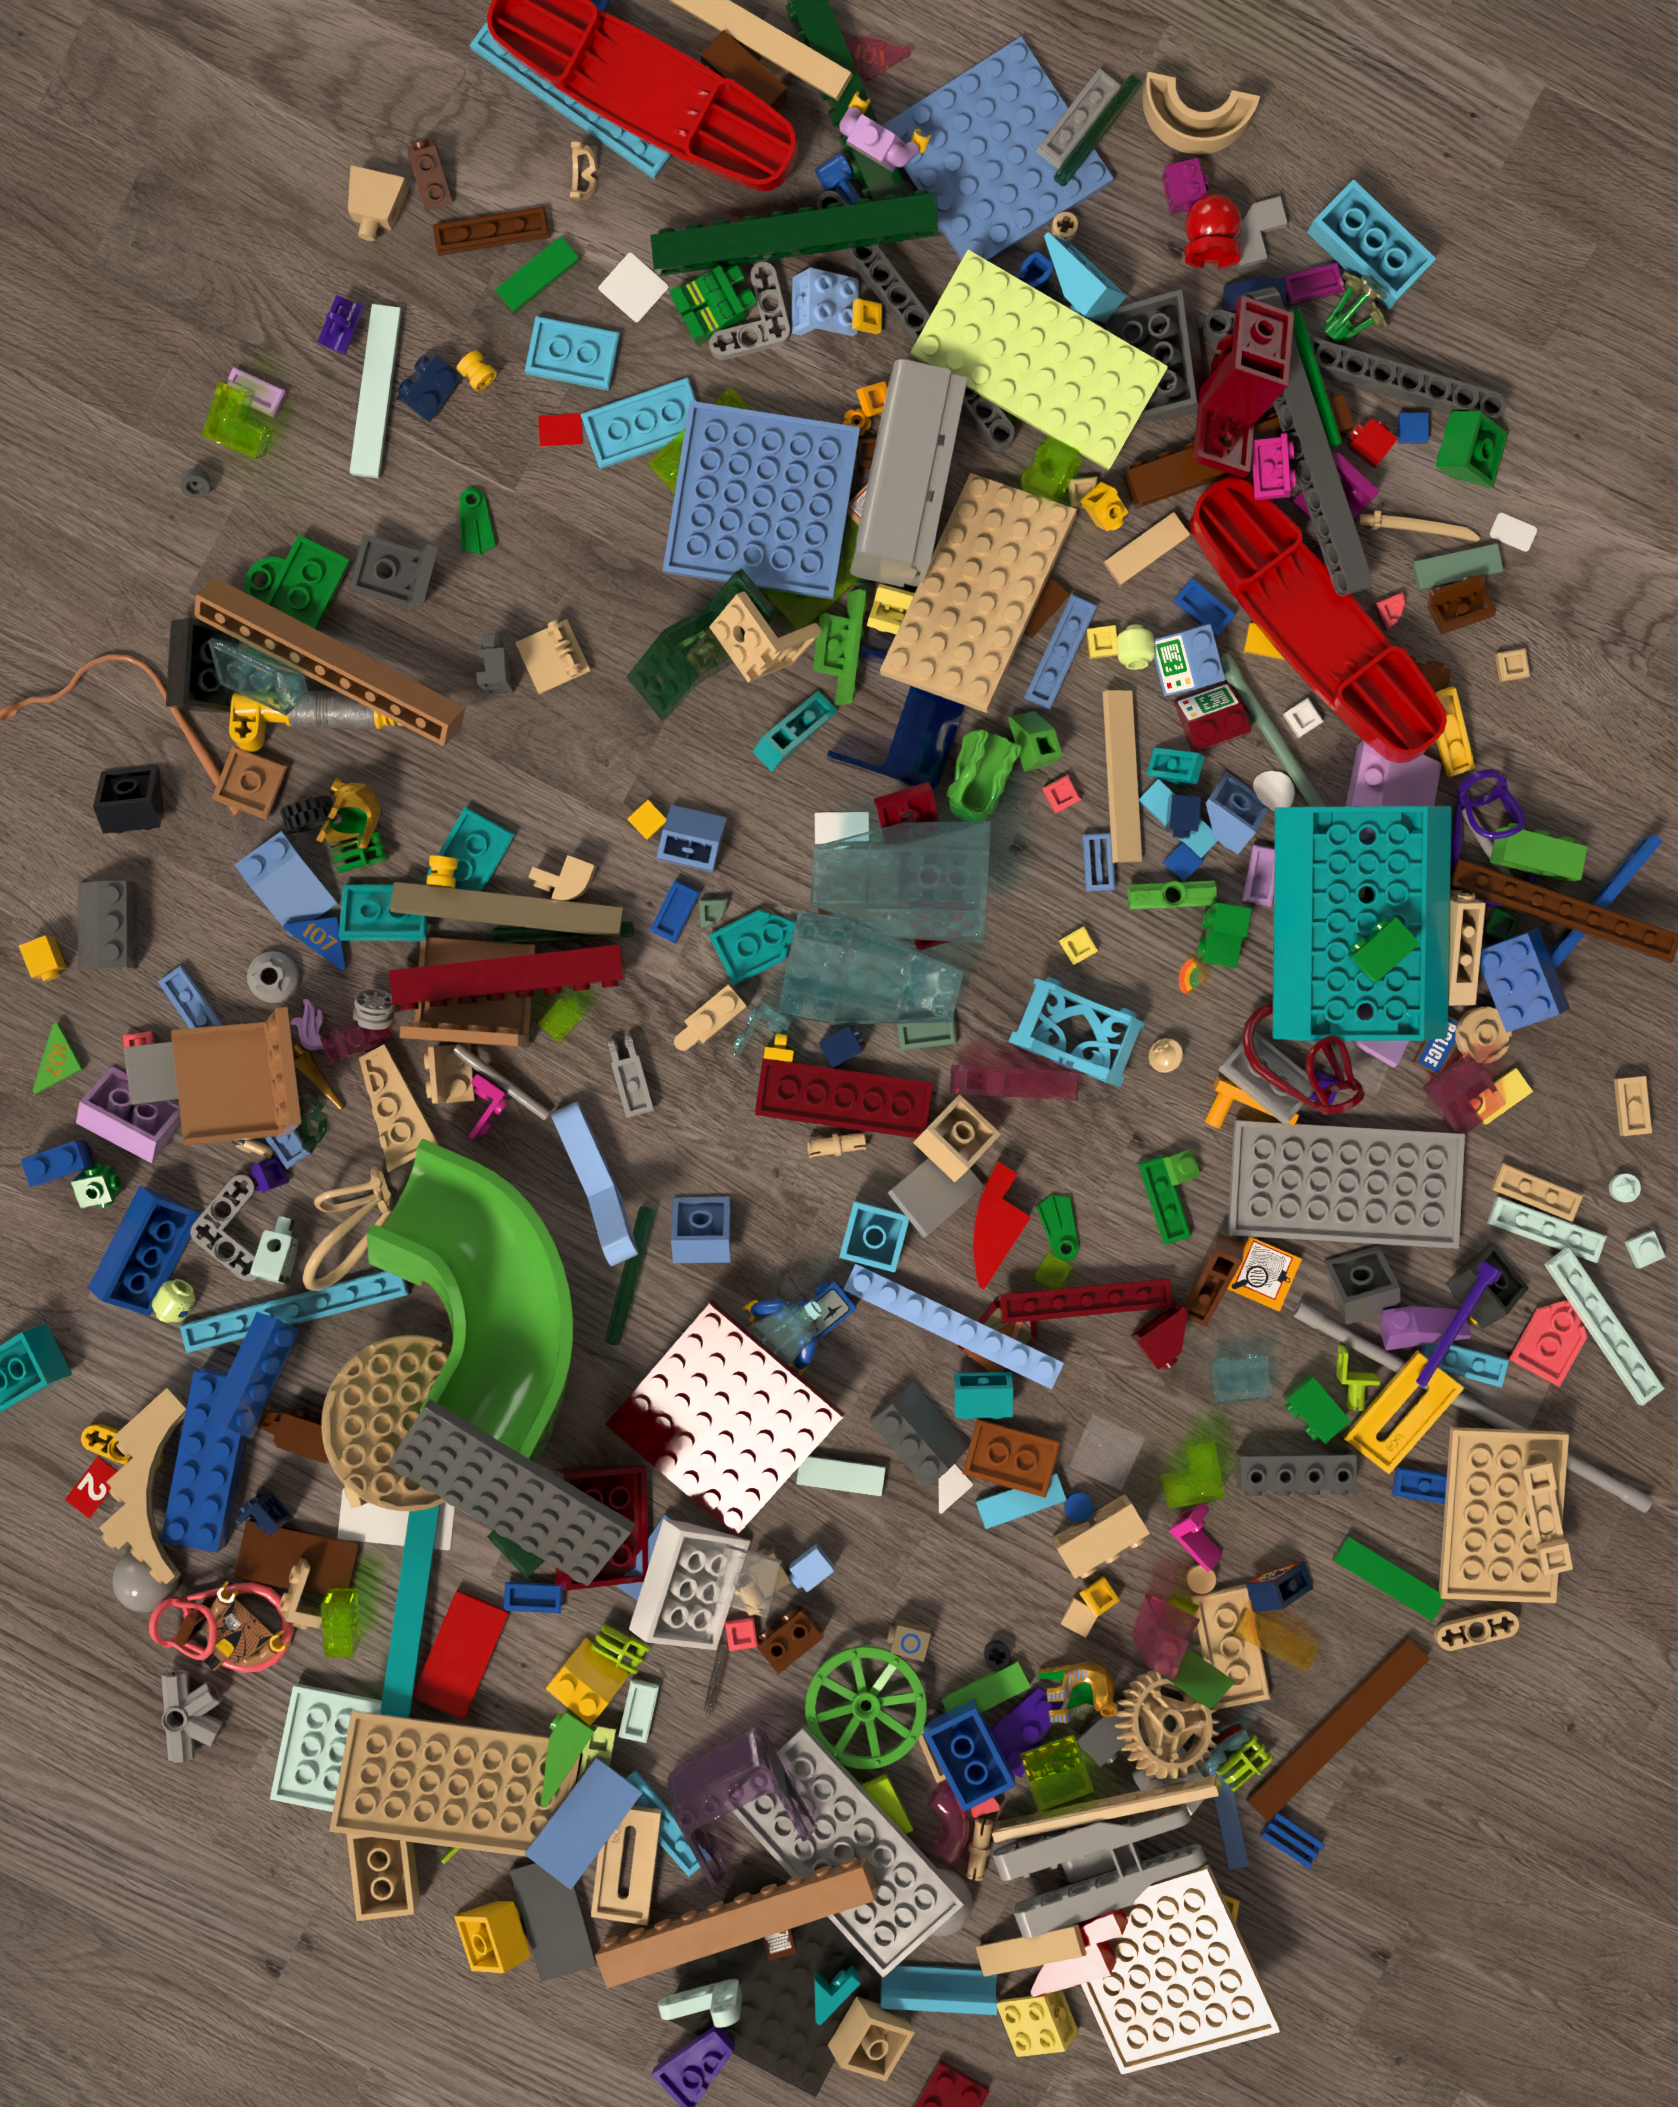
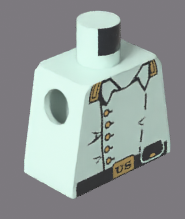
M278 1216L274 1232L264 1230L250 1271L251 1275L263 1280L289 1285L299 1245V1240L291 1236L295 1220ZM281 1243L280 1250L276 1252V1246Z

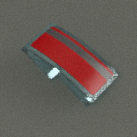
M1241 1721L1219 1732L1218 1736L1211 1738V1741L1217 1746L1207 1748L1212 1757L1203 1758L1205 1766L1198 1767L1200 1772L1218 1769L1222 1763L1227 1762L1223 1750L1239 1749L1244 1745V1742L1250 1740Z

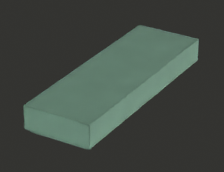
M1498 543L1412 563L1418 591L1450 585L1468 576L1484 574L1486 577L1500 574L1504 571Z

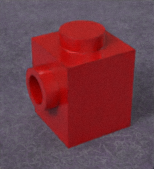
M1371 418L1365 426L1359 423L1349 436L1353 439V442L1349 445L1348 449L1375 469L1398 438L1389 432L1390 429L1386 424L1379 420L1374 421Z

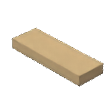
M1173 512L1104 561L1103 564L1118 585L1121 586L1189 538L1190 533Z
M1505 1163L1500 1164L1491 1186L1493 1191L1570 1222H1573L1583 1195Z

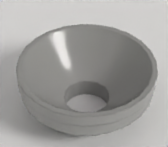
M277 951L265 952L257 956L250 964L247 971V982L250 990L260 1000L269 1003H279L288 1000L297 991L300 984V971L297 963L287 954ZM267 968H273L278 973L277 981L272 985H267L262 980V973Z

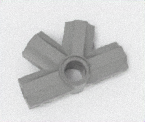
M182 1669L165 1672L161 1675L164 1702L162 1725L166 1730L168 1761L173 1763L185 1762L195 1757L194 1739L210 1747L214 1744L224 1722L206 1714V1712L220 1704L222 1699L217 1687L209 1681L190 1692L189 1671ZM173 1711L180 1712L184 1720H177L173 1715Z

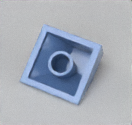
M1226 771L1206 802L1214 838L1225 848L1232 850L1237 855L1257 832L1269 810L1257 797L1255 791Z

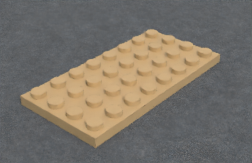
M970 473L932 555L923 583L919 584L880 668L881 675L988 713L1076 517V509Z
M351 1710L329 1832L526 1856L525 1852L575 1786L580 1755L545 1808L541 1805L549 1737Z

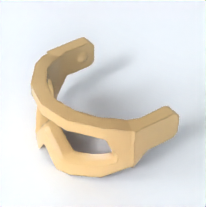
M571 142V148L573 149V180L570 198L588 199L594 195L598 182L591 176V174L598 170L595 154L588 145H584L582 142ZM587 154L590 166L581 173L582 177L590 183L586 192L577 190L579 177L578 155Z

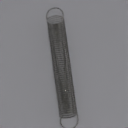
M727 1643L724 1646L718 1644L719 1649L717 1648L718 1652H716V1662L713 1665L715 1669L712 1671V1679L709 1682L711 1686L708 1688V1696H706L707 1700H705L707 1702L705 1705L708 1706L706 1713L709 1710H715L713 1706H716L715 1702L719 1693L717 1689H720L717 1686L721 1683L719 1679H722L725 1666L723 1662H726L729 1649Z

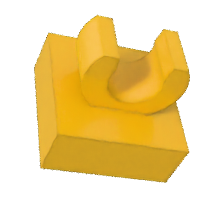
M776 1034L774 1048L765 1047L764 1058L793 1062L794 1051L786 1050L788 1036Z

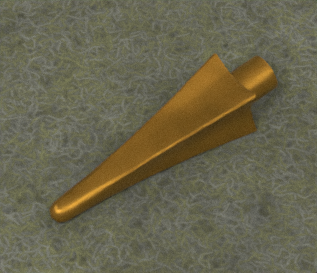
M298 1044L292 1047L295 1059L294 1066L314 1083L339 1110H343L344 1105L327 1082L311 1051L304 1052Z

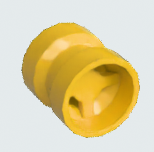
M478 350L468 353L457 365V370L462 376L469 378L470 385L476 392L485 389L497 376L494 368L484 363V357Z
M431 855L429 857L431 873L427 876L426 884L455 888L456 879L453 873L458 868L459 859Z

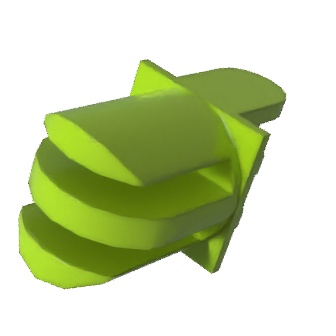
M603 1623L601 1630L604 1633L599 1632L596 1635L595 1640L598 1643L593 1642L590 1649L614 1661L616 1667L619 1666L630 1673L637 1674L639 1663L644 1662L643 1656L651 1648L634 1638V1635L629 1637ZM630 1644L638 1648L636 1652L628 1649ZM624 1655L632 1659L630 1663L622 1660Z
M1255 1734L1251 1735L1239 1746L1236 1745L1237 1750L1215 1768V1771L1222 1775L1224 1782L1230 1784L1229 1787L1233 1792L1254 1774L1261 1775L1260 1771L1274 1759L1272 1754H1268L1265 1751V1745H1260L1257 1742L1258 1737ZM1251 1747L1253 1751L1246 1755L1244 1752ZM1259 1756L1261 1760L1254 1765L1253 1761Z

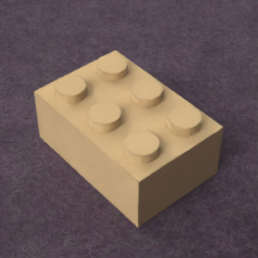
M1124 1494L1092 1513L1091 1517L1086 1521L1077 1522L1052 1537V1540L1073 1577L1076 1579L1080 1576L1083 1579L1096 1571L1095 1567L1102 1562L1111 1563L1121 1556L1120 1552L1127 1547L1135 1548L1146 1541L1145 1537L1150 1533L1134 1506Z
M347 1834L356 1921L415 1914L420 1904L414 1842Z

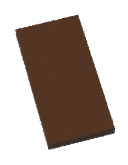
M248 1519L245 1524L234 1577L289 1589L291 1585L289 1583L290 1572L293 1566H297L299 1559L302 1558L306 1559L310 1566L302 1592L347 1601L360 1543L284 1526L270 1536L267 1532H262L256 1526L254 1520Z

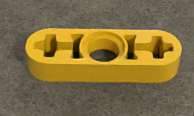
M93 1424L82 1432L81 1442L87 1450L123 1465L132 1459L131 1455L129 1457L120 1456L115 1450V1445L118 1441L114 1435L119 1432L118 1430L103 1424ZM99 1431L100 1438L108 1440L113 1436V1439L109 1444L103 1441L94 1444V1438L90 1434ZM162 1452V1455H161V1457H160V1460H159V1463H158V1465H157L156 1470H157L158 1468H160L161 1465L163 1464V1461H164L163 1452Z

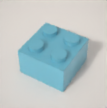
M854 1200L839 1258L895 1272L909 1219L904 1213Z

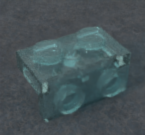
M1249 1355L1242 1360L1220 1358L1211 1363L1209 1376L1214 1405L1272 1399L1273 1393L1268 1371L1269 1357Z

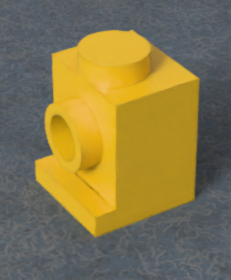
M1100 482L1080 502L1095 525L1108 532L1109 530H1116L1124 523L1123 517L1129 512L1118 497L1116 489Z

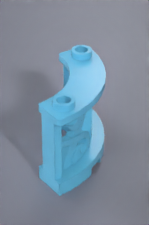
M1047 977L1043 981L1035 978L1033 984L1036 986L1017 1032L1012 1031L1008 1042L1033 1054L1049 1058L1050 1061L1071 1070L1072 1068L1087 1074L1089 1077L1121 1088L1125 1078L1122 1076L1139 1031L1141 1028L1143 1029L1145 1023L1136 1019L1137 1013L1131 1010L1121 1008L1119 1012L1061 988L1063 983L1056 979ZM1049 993L1056 998L1057 1003L1054 1007L1050 1006L1048 1002L1046 1003V1009L1051 1014L1047 1018L1041 1011ZM1065 999L1078 1005L1065 1008ZM1095 1012L1108 1017L1101 1023ZM1083 1014L1094 1032L1096 1041L1083 1042L1068 1054L1065 1052V1035L1056 1023L1066 1018ZM1039 1018L1042 1023L1034 1030ZM1115 1022L1128 1026L1121 1045L1111 1044L1107 1037L1113 1038L1121 1033L1112 1031L1111 1026ZM1050 1028L1058 1036V1042L1054 1045L1048 1042L1049 1036L1053 1035L1048 1031ZM1098 1047V1051H1091L1093 1054L1091 1059H1086L1083 1056L1085 1048ZM1110 1049H1119L1110 1070Z

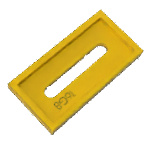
M1418 1350L1343 1435L1348 1443L1388 1474L1394 1470L1464 1389L1463 1385L1438 1366L1428 1383L1429 1389L1420 1398L1419 1402L1400 1421L1387 1439L1377 1440V1433L1419 1386L1416 1383V1379L1429 1359Z

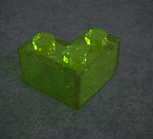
M230 379L218 381L203 428L202 437L253 459H258L266 455L274 429L247 418L256 392L255 390Z
M1210 1437L1182 1441L1186 1470L1158 1475L1165 1506L1168 1509L1225 1499L1215 1442Z

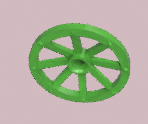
M871 1645L846 1648L828 1658L811 1679L805 1703L806 1720L810 1731L842 1765L856 1769L881 1768L896 1762L913 1748L922 1733L927 1712L924 1688L913 1667L901 1656L890 1653V1650ZM860 1658H875L888 1663L870 1690L866 1687ZM851 1660L858 1692H854L827 1675L842 1663ZM896 1668L904 1674L914 1691L878 1697L879 1692ZM821 1684L852 1701V1703L816 1713V1698ZM868 1700L871 1702L868 1709L860 1705L862 1701ZM916 1702V1714L911 1729H908L880 1707ZM853 1713L852 1719L836 1746L833 1745L824 1735L819 1722ZM876 1717L904 1737L896 1747L883 1754H880L874 1724ZM861 1721L866 1724L872 1756H856L844 1752L845 1747Z

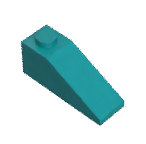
M818 690L767 732L752 752L773 772L805 744L838 710Z

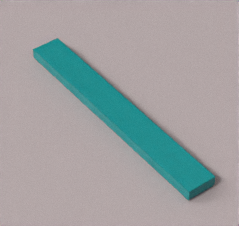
M440 1505L425 1510L409 1511L380 1714L410 1718Z

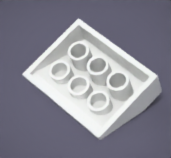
M663 1519L629 1630L648 1643L717 1650L750 1540L687 1522Z

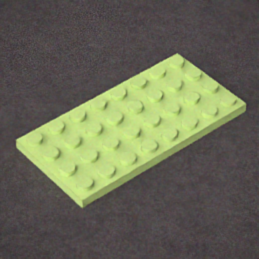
M967 250L910 352L911 356L925 364L950 369L951 374L967 377L966 388L1108 471L1168 368L1165 364L970 250Z

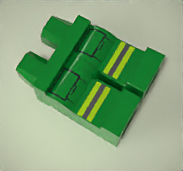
M719 265L713 271L703 274L698 279L682 287L677 286L669 290L671 299L697 347L709 341L715 332L731 328L738 322L746 320L745 313L757 305V301L750 288L738 295L733 290V287L745 281L738 265L724 270Z

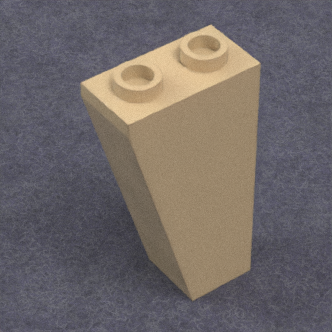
M1450 888L1448 1005H1476L1486 903L1475 899L1474 894L1462 893V890Z

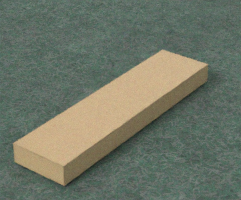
M1079 1925L1060 1928L1032 1938L1020 1936L981 1944L976 1947L983 1976L1080 1958L1087 1955Z

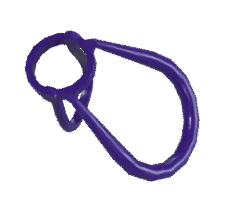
M1484 769L1475 772L1467 777L1460 784V787L1456 789L1459 800L1456 806L1451 842V874L1459 858L1462 859V806H1465L1466 814L1473 830L1488 839H1502L1516 835L1525 826V814L1519 803L1508 791L1507 780L1499 770ZM1490 777L1498 779V785L1491 793L1475 799L1468 797L1467 789L1478 780ZM1500 798L1512 823L1518 825L1512 829L1500 832H1490L1481 828L1474 818L1471 807H1480ZM1526 872L1524 881L1534 884L1537 875ZM1475 896V899L1486 903L1485 906L1487 907L1502 906Z

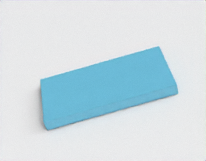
M688 377L581 414L599 469L683 441L689 402L696 401Z

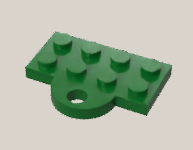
M298 534L286 560L279 557H267L257 561L250 567L245 577L244 590L246 594L318 630L352 562ZM259 573H266L268 575V583L264 587H256L254 584V579Z

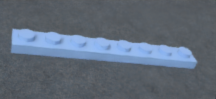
M855 1264L843 1289L1050 1389L1053 1388L1064 1362L860 1265Z

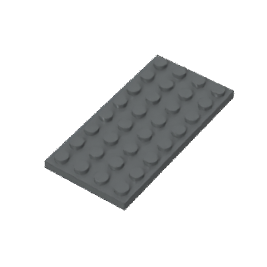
M431 1399L427 1401L388 1464L398 1474L410 1478L424 1490L433 1492L443 1498L449 1505L461 1509L474 1520L484 1523L494 1529L500 1536L509 1538L520 1545L525 1551L537 1555L545 1560L548 1565L560 1569L570 1575L576 1582L583 1583L586 1586L597 1576L635 1526V1523Z

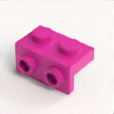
M1281 433L1279 438L1253 440L1252 464L1255 500L1290 497V488L1296 487L1295 470H1289V459H1294L1293 441H1287V433Z

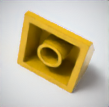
M585 1637L550 1679L546 1690L591 1726L610 1703L630 1675V1672L619 1666L616 1667L614 1661L590 1649L593 1642L588 1637Z
M495 1901L454 1916L471 1971L506 1973L531 1957L528 1939L523 1933L519 1920L520 1914L514 1905V1901Z

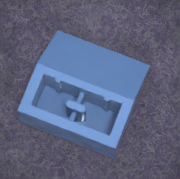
M671 805L663 827L656 858L662 862L715 873L727 817Z

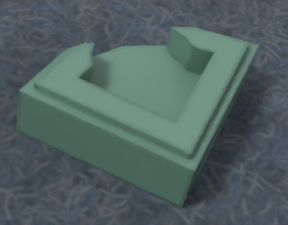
M728 899L699 900L700 929L712 927L721 920L726 911Z

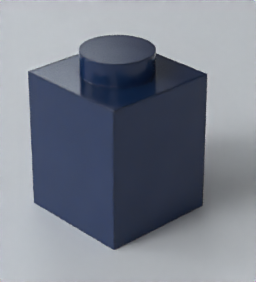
M1171 795L1168 798L1166 832L1173 833L1174 838L1189 839L1190 834L1194 835L1197 833L1201 797Z
M849 1026L819 1042L832 1068L863 1052L860 1046L865 1044L858 1030L851 1031Z

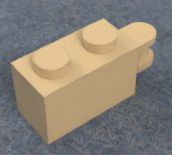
M728 984L684 1021L687 1027L675 1037V1047L686 1051L699 1040L705 1044L748 1007Z

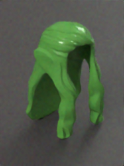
M983 729L969 732L963 737L962 748L956 760L955 781L947 790V796L950 798L949 807L955 816L970 823H982L988 819L990 814L995 812L999 797L1003 793L1005 783L1010 776L1013 763L1017 760L1022 749L1021 744L1011 743L1006 738L988 733Z

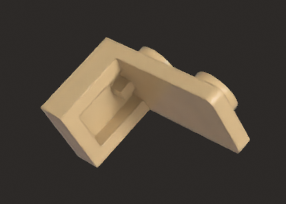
M300 1558L298 1565L293 1566L290 1572L289 1583L291 1585L288 1593H284L281 1598L280 1610L285 1621L293 1623V1626L308 1630L310 1627L319 1629L323 1617L318 1608L298 1604L310 1571L307 1560Z

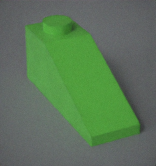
M570 1709L564 1715L559 1712L549 1727L554 1731L549 1737L541 1805L545 1808L597 1729L592 1724L589 1726Z

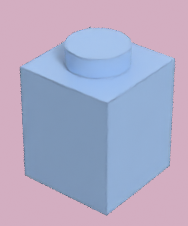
M816 1543L790 1564L789 1570L791 1573L789 1577L798 1589L803 1587L808 1592L834 1572V1564Z

